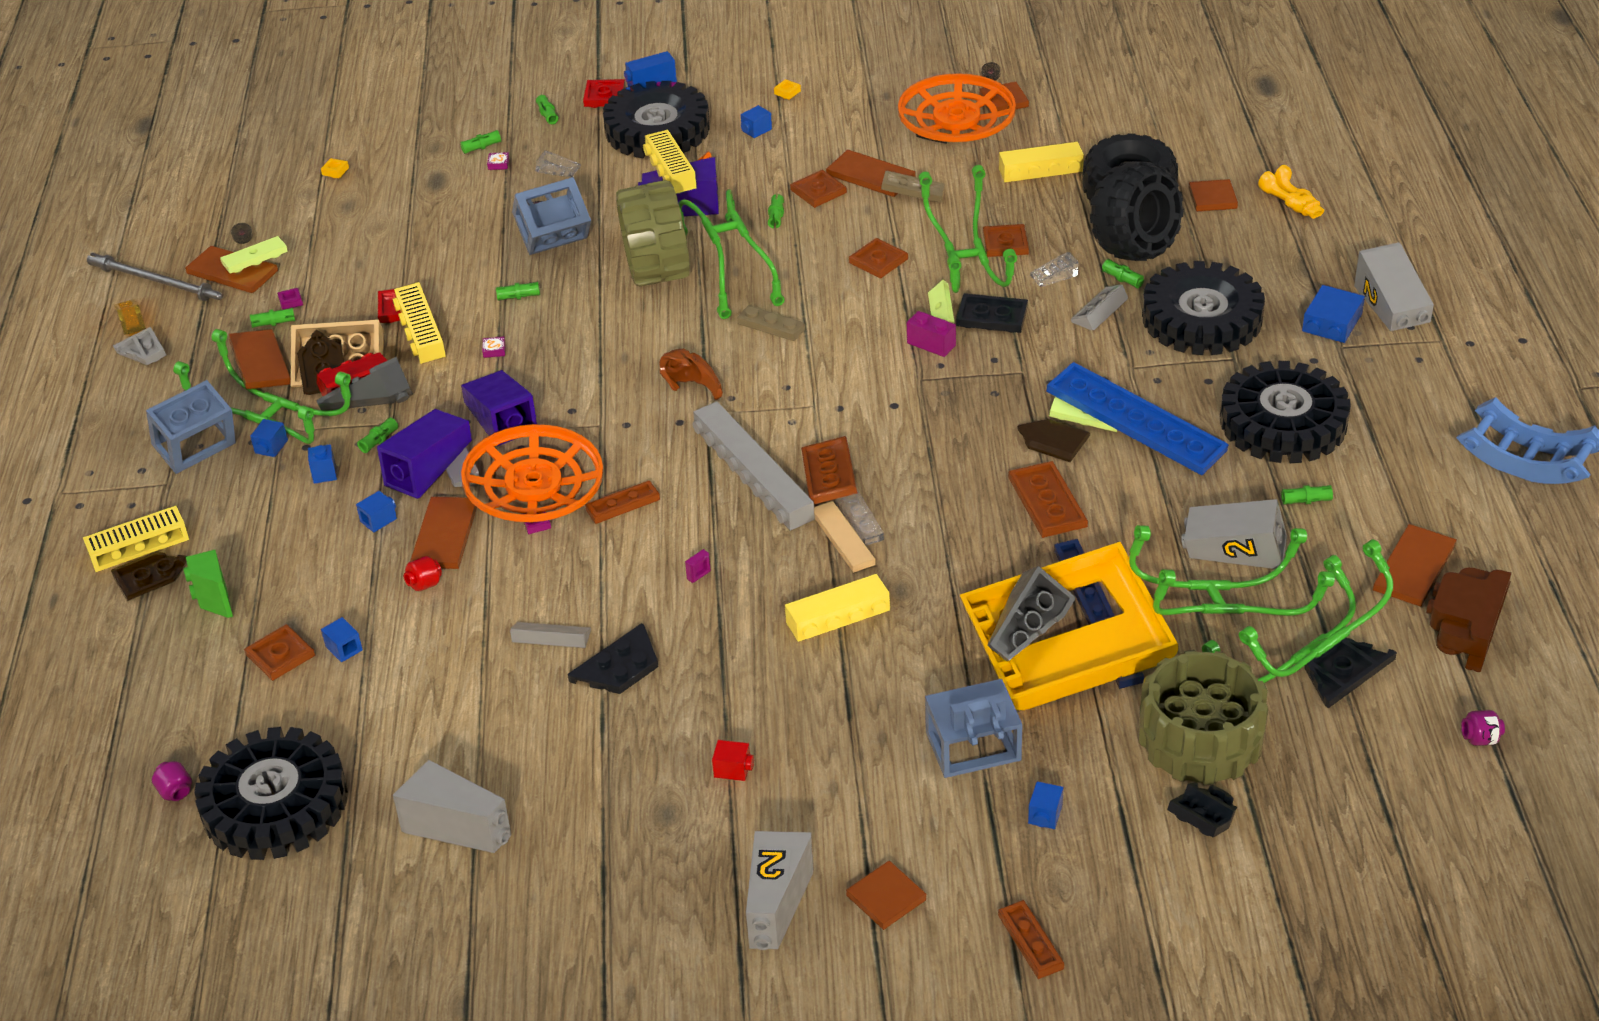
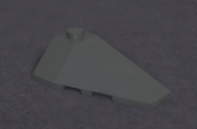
M397 357L369 369L370 374L366 377L360 378L357 376L351 380L352 382L349 385L351 393L349 408L392 404L395 402L401 403L413 395ZM340 387L316 400L320 409L326 411L340 409L345 402L342 398Z
M1039 566L1023 572L1009 595L987 646L1005 661L1011 660L1030 645L1034 639L1064 618L1076 597Z

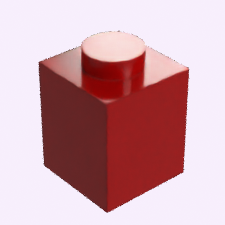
M718 740L712 758L714 778L745 781L748 771H752L754 766V755L750 754L749 743Z

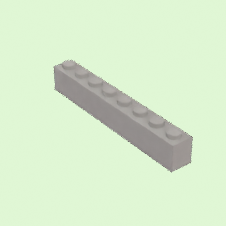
M718 402L693 411L694 421L692 425L695 432L705 439L706 444L716 451L720 459L725 460L730 470L735 471L739 475L742 483L747 484L752 489L755 497H759L764 502L765 507L776 515L781 524H784L791 531L815 520L814 502Z

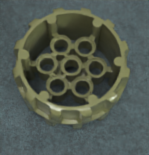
M664 180L618 190L616 192L618 218L627 262L634 284L642 287L689 276L690 261L678 199L671 182Z
M1188 650L1171 659L1164 658L1157 663L1156 671L1151 675H1147L1142 684L1138 728L1139 743L1147 748L1148 760L1152 765L1162 768L1171 774L1175 780L1181 782L1185 780L1200 782L1203 785H1214L1215 782L1229 778L1235 780L1243 775L1244 769L1250 763L1255 764L1261 757L1268 717V706L1266 704L1268 690L1264 682L1258 681L1252 673L1251 666L1244 661L1240 663L1227 657L1223 652L1215 651L1210 653Z

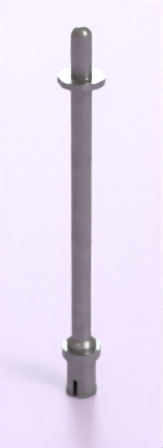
M91 252L87 257L89 265L100 267L103 271L110 272L114 269L196 293L201 301H207L209 298L216 300L223 298V294L212 290L209 283H202L200 286L115 262L114 258L109 255L102 256Z

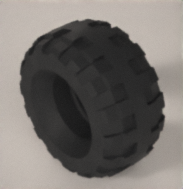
M1128 133L1127 135L1118 134L1108 139H1102L1097 145L1092 146L1083 163L1082 184L1087 199L1091 203L1092 196L1096 192L1095 187L1099 181L1104 179L1103 175L1113 167L1119 166L1124 162H1150L1160 165L1170 172L1171 176L1178 182V163H1176L1173 151L1170 147L1165 146V143L1155 140L1147 135L1141 136Z
M1132 161L1113 167L1103 175L1104 179L1098 182L1095 187V195L1091 199L1090 223L1093 224L1092 232L1094 237L1098 239L1099 245L1107 253L1114 254L1116 258L1131 261L1154 259L1165 253L1166 248H1170L1174 243L1176 234H1179L1181 218L1184 213V208H1182V192L1178 189L1179 184L1171 176L1170 172L1154 163Z

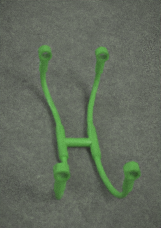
M976 165L972 168L974 190L976 191L973 216V243L975 248L955 251L953 243L950 242L946 233L935 219L929 206L928 198L930 197V185L932 183L931 175L929 172H922L918 177L926 213L945 242V249L948 255L947 264L950 269V282L952 283V291L954 293H958L960 289V268L962 266L960 258L978 256L988 275L996 284L1002 287L1010 285L1014 275V263L1017 261V255L1013 249H1007L1003 252L1007 276L1005 282L1000 280L989 266L986 251L978 235L981 191L983 190V178L986 175L981 165Z
M730 189L726 191L727 213L725 219L727 223L713 226L710 219L694 203L688 200L679 201L685 235H687L688 230L684 224L683 205L689 206L699 215L711 241L716 245L719 257L720 289L717 313L720 318L727 319L731 315V310L727 303V293L725 292L724 254L720 238L717 234L725 231L738 229L740 235L764 259L773 276L770 300L774 306H780L784 303L785 299L781 293V283L778 279L776 268L766 253L749 236L745 224L738 212L735 211V201Z
M215 329L211 336L212 341L217 343L219 354L222 356L231 376L238 384L245 388L243 380L235 372L228 358L227 333L223 330ZM178 361L174 365L173 371L179 375L182 388L186 391L191 387L188 377L190 368L188 364ZM338 372L335 377V383L340 385L342 398L345 401L343 407L337 410L326 411L300 406L291 400L268 392L264 393L257 389L246 390L272 403L263 413L257 414L248 410L243 411L230 408L233 414L241 415L243 418L258 424L263 419L276 421L271 419V417L282 407L298 411V417L303 420L308 438L285 426L286 433L306 444H311L314 441L315 429L312 421L314 415L336 416L346 412L349 408L351 398L349 383L351 376L344 372Z
M1137 525L1135 527V539L1130 548L1129 564L1132 571L1140 578L1158 584L1154 594L1153 609L1160 615L1202 612L1203 614H1243L1244 612L1284 616L1300 615L1312 610L1322 600L1327 588L1333 586L1335 582L1333 572L1321 571L1318 574V585L1312 595V601L1308 605L1297 609H1275L1225 603L1218 590L1251 587L1265 583L1279 575L1289 564L1291 558L1295 557L1300 544L1306 542L1307 532L1303 528L1292 529L1290 533L1291 541L1285 552L1286 556L1274 571L1258 579L1241 582H1231L1230 580L1176 581L1174 570H1161L1159 578L1144 573L1136 565V556L1139 555L1144 541L1150 539L1151 531L1149 526ZM1169 586L1188 588L1189 590H1207L1214 604L1203 603L1198 606L1170 609L1160 608V602L1164 599Z
M1371 539L1362 548L1365 555L1372 558L1379 571L1384 574L1387 583L1386 592L1370 611L1347 627L1346 625L1351 621L1355 613V596L1349 585V580L1341 569V560L1336 555H1331L1324 560V567L1327 571L1334 573L1336 580L1341 588H1344L1349 599V611L1338 625L1293 654L1290 660L1277 669L1266 659L1267 655L1259 644L1257 631L1253 627L1247 626L1239 632L1240 640L1249 646L1257 661H1260L1265 669L1270 672L1258 678V681L1266 683L1276 676L1286 677L1295 673L1312 659L1320 657L1349 636L1352 630L1366 622L1385 606L1392 595L1393 579L1389 571L1390 567L1381 554L1382 549L1378 541ZM1210 640L1202 646V652H1220V647L1214 640Z

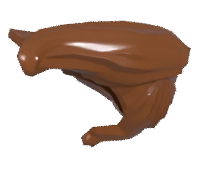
M684 348L671 350L663 354L659 362L660 374L668 382L672 390L677 391L680 388L677 382L695 381L707 387L715 400H719L722 397L721 383L711 366L700 355L690 353Z

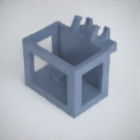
M574 177L515 194L512 213L529 255L588 238L591 218ZM567 189V195L557 198L551 196V193ZM545 195L546 201L533 204L531 199Z
M208 380L146 410L151 444L175 474L236 443L232 409ZM215 424L225 439L182 461L180 442ZM167 441L168 452L163 448L161 443Z
M1002 679L925 696L926 734L944 778L1022 760V722ZM994 734L998 740L1001 739L1006 750L1004 753L951 764L949 744L968 740L973 746L978 744L977 738Z

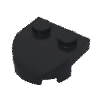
M1194 782L1187 784L1184 794L1170 800L1167 810L1176 815L1180 821L1188 822L1198 828L1202 834L1215 837L1229 829L1237 806L1233 805L1234 798L1223 789L1214 785H1210L1208 789L1199 788L1198 783Z

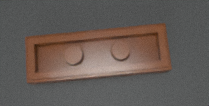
M649 480L587 503L585 507L594 523L597 524L659 501L660 494Z
M1024 900L998 909L999 918L1037 979L1064 969L1062 958Z

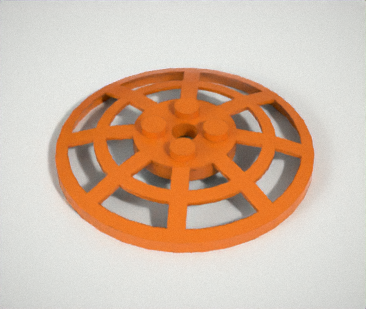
M960 73L938 75L921 80L904 91L898 103L900 120L909 130L922 137L944 142H967L994 135L1011 123L1016 111L1015 98L1004 85L983 76ZM955 84L954 92L931 96L926 91L928 88L939 85ZM962 84L981 86L990 89V91L984 97L975 93L962 92ZM918 93L925 99L916 111L905 108L908 101ZM996 94H999L1007 102L1009 109L997 111L996 106L990 100ZM947 98H954V99L945 100V101L940 102V103L938 102V100L947 99ZM962 98L973 99V100H976L977 102L974 103V102H972V101L965 100V99H962ZM932 105L934 107L933 114L923 113L927 106ZM986 105L991 113L980 114V108ZM904 114L916 117L918 124L922 128H918L910 123ZM1009 114L1002 123L991 128L998 117ZM923 119L934 120L935 125L927 126ZM991 119L984 127L977 125L980 120ZM943 128L952 131V134L942 133L936 130ZM962 130H975L974 132L960 134Z
M521 425L496 432L473 447L463 462L461 470L462 486L469 500L480 510L491 516L515 522L547 521L570 514L592 499L602 483V458L596 447L589 440L572 430L552 425ZM539 436L558 438L573 445L565 453L551 448L539 447ZM529 437L528 448L517 449L504 455L495 448V446L509 440ZM580 449L586 452L592 459L595 471L582 474L579 465L573 459ZM487 452L495 460L488 467L484 477L470 475L474 464L484 453ZM529 455V459L521 460L515 464L510 462L514 458ZM539 455L555 457L558 460L552 463L545 459H539ZM567 464L573 470L575 476L561 478L560 469ZM500 466L507 470L504 477L505 480L492 479ZM596 478L595 484L587 494L579 500L573 499L579 492L582 482ZM469 482L484 485L485 492L492 502L484 504L477 499L471 492ZM574 484L573 489L567 496L557 493L561 486ZM491 486L506 488L508 495L499 499L494 494ZM549 498L557 502L549 506L537 508L538 502ZM517 499L528 502V507L520 508L508 503ZM563 505H566V507H564V508H561V509L556 510V511H551V510H554V509H556V508H559V507H561V506H563ZM502 507V508H504V509H506V510H509V511H512V512L527 513V514L508 513V512H503V511L497 510L496 508Z

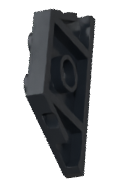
M639 624L568 673V681L576 684L577 680L589 683L590 688L606 689L608 692L621 694L658 668V660L644 624Z
M1344 638L1323 655L1315 657L1307 663L1305 670L1325 707L1330 708L1396 660L1397 652L1391 649L1388 650V653L1373 650L1372 644Z

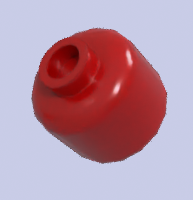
M424 556L408 562L403 577L405 583L411 586L412 589L423 591L439 583L442 570L435 559Z

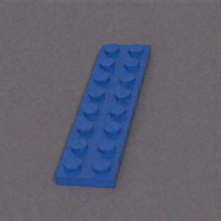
M1072 362L1047 384L1046 392L1200 475H1203L1228 450L1229 444L1075 362Z

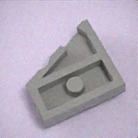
M151 327L113 345L117 354L145 365L157 362L167 355Z

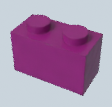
M917 311L907 321V343L945 357L956 346V324Z

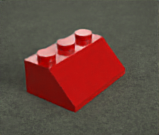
M380 352L376 354L368 353L359 360H348L339 367L321 370L317 374L316 383L322 396H325L340 387V385L335 383V377L338 372L349 374L351 380L357 376L364 378L370 374L369 369L388 360Z

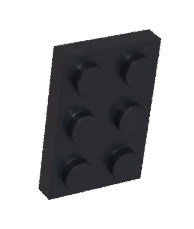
M964 293L956 318V326L1021 333L1028 309V300Z

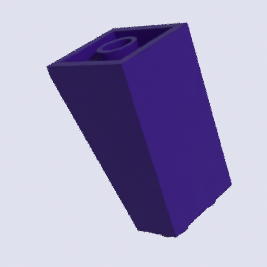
M715 157L689 162L695 171L696 189L676 193L678 202L681 200L691 201L705 215L719 214ZM657 170L642 173V182H638V186L663 181V178L658 176ZM682 206L684 217L699 216L689 206Z
M503 370L461 385L464 403L488 436L507 428L537 424L533 395ZM512 440L506 441V442L501 443V444H499V445L505 444V443L510 442V441H512Z
M434 409L378 445L377 450L384 486L414 498H420L472 441L469 421Z

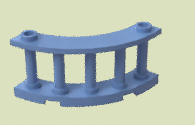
M1496 397L1478 405L1475 411L1482 418L1477 428L1474 427L1456 437L1467 450L1491 467L1531 482L1544 484L1571 483L1589 478L1591 474L1583 466V463L1589 454L1599 452V430L1596 426L1567 431L1566 433H1554L1553 429L1535 424L1529 426L1519 421V416L1505 407ZM1489 426L1504 435L1498 446L1484 436ZM1512 441L1528 447L1523 457L1506 451ZM1538 451L1555 454L1550 462L1533 460ZM1565 456H1575L1570 459L1563 460Z

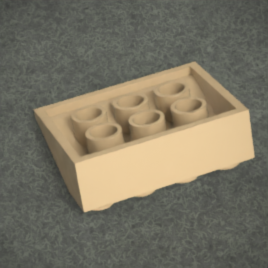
M365 320L291 325V388L303 387L297 352L302 346H305L315 330L320 331L324 336L342 346L344 362L348 360L356 361L368 353L376 354L380 352L383 355L384 330L380 321Z

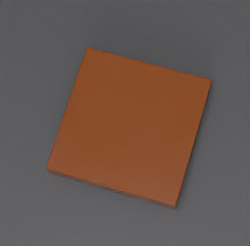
M1017 82L1002 84L1014 96L1016 109L1029 107V100ZM980 88V95L984 97L990 89ZM996 94L990 100L996 106L997 111L1009 109L1007 102L999 94Z
M820 170L790 184V190L814 208L847 193V187L824 170Z
M1230 179L1189 182V191L1197 212L1237 209L1238 201Z
M1024 224L983 227L987 257L1003 256V252L1007 249H1013L1016 255H1029Z
M875 238L849 256L850 264L880 279L908 260L907 252L878 238Z
M287 624L244 649L246 656L272 681L315 656L314 649Z
M887 861L846 889L847 897L883 930L926 901V893L891 861Z

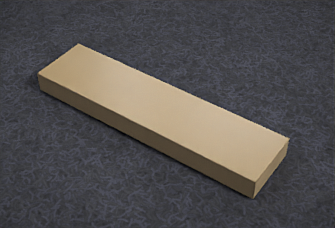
M833 501L814 507L815 520L853 573L875 565L874 556Z

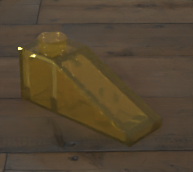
M135 299L114 304L124 335L129 334L131 337L146 329L139 305Z

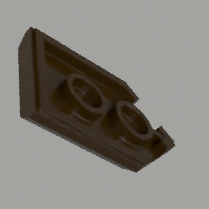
M318 330L312 333L309 341L297 352L304 394L321 393L316 383L317 374L325 368L333 369L339 367L344 362L342 346L324 336Z
M1050 419L1017 426L1018 431L1025 439L1028 449L1067 462L1073 460L1090 436L1088 431Z
M154 552L111 570V573L125 599L129 601L173 583L187 562V556L177 555V557L167 556L163 552Z

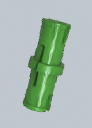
M539 95L536 98L539 112L546 118L549 124L557 123L558 115L555 113V107L548 101L545 95Z
M498 130L484 135L478 134L475 138L460 142L463 153L466 154L477 149L483 150L486 146L501 142V137Z
M776 194L771 197V205L768 208V226L774 228L775 223L776 228L780 227L781 217L784 215V197L778 194L777 199Z
M1107 259L1102 265V271L1116 277V280L1119 282H1126L1137 289L1144 283V276L1133 272L1126 265H1119L1110 259Z
M538 282L528 284L515 283V285L496 287L497 300L513 298L520 300L521 297L539 296Z
M293 308L278 311L271 309L266 313L250 314L252 328L265 325L276 326L277 323L295 321Z
M390 417L381 425L374 426L368 435L357 442L358 448L363 453H368L374 446L386 441V437L398 429V423Z
M1304 485L1303 488L1282 489L1281 498L1284 505L1292 503H1305L1307 505L1316 501H1332L1333 490L1331 485L1319 487Z

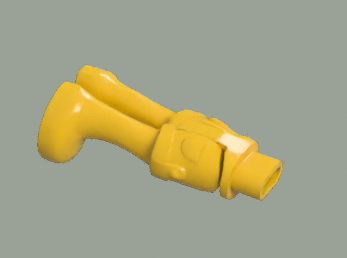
M1287 165L1280 166L1275 175L1270 171L1262 174L1258 181L1259 188L1267 194H1272L1284 200L1285 205L1292 208L1293 211L1301 213L1303 216H1310L1312 219L1324 213L1320 202L1307 189H1299L1291 184L1292 171Z

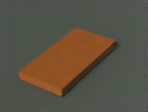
M846 150L826 168V172L832 177L895 197L898 193L881 189L885 170L916 177V171L851 150Z
M215 246L208 247L185 267L187 274L249 293H254L278 271L277 265L262 261L261 264L246 267L238 273H229L223 266L221 257L234 252Z
M272 329L229 334V342L246 389L290 384V375Z
M846 436L801 448L808 494L814 504L858 493Z
M1053 461L1008 471L1010 482L1042 538L1088 527L1087 518Z
M430 497L410 561L428 556L435 559L441 568L459 569L477 509L469 498Z
M1408 524L1387 560L1393 579L1391 597L1422 607L1455 548L1457 539ZM1380 572L1374 583L1373 591L1385 594L1387 588L1386 578Z

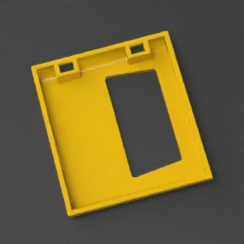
M1121 542L1042 567V569L1068 591L1095 582H1102L1124 613L1030 644L1009 661H1005L987 645L1009 595L1021 575L960 594V599L998 678L1003 680L1016 710H1027L1111 682L1118 677H1125L1155 667L1164 658L1171 659L1178 652V643L1163 616L1154 611V600L1142 579L1132 571L1129 564V556Z

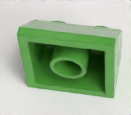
M216 550L187 556L188 567L183 569L186 581H192L193 584L189 585L192 600L197 599L201 609L227 618L233 617Z

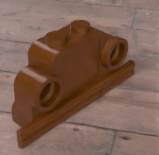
M1469 567L1462 569L1459 573L1448 572L1444 574L1441 583L1436 582L1432 595L1435 599L1430 598L1426 613L1431 614L1430 626L1434 630L1439 631L1436 646L1441 652L1449 655H1456L1461 652L1469 654L1465 668L1468 670H1474L1475 672H1481L1511 583V572L1503 570L1488 572Z

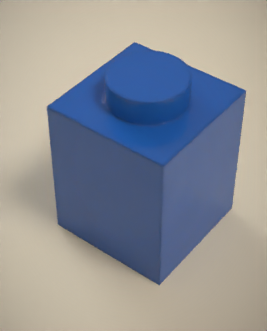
M758 105L742 113V131L756 138L772 130L771 112Z
M263 419L250 435L254 452L271 457H276L288 441L284 423Z
M331 444L308 448V461L314 484L337 480L336 464Z
M377 491L356 504L360 522L373 533L397 519L394 500L390 496L384 495L381 491Z
M343 617L321 629L325 647L341 663L363 651L359 633Z
M1036 782L1029 803L1028 824L1056 829L1063 806L1064 787Z

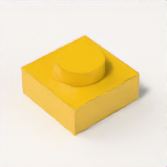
M786 79L774 87L775 95L788 100L801 92L800 84Z
M330 158L321 168L322 175L340 178L349 169L348 161Z

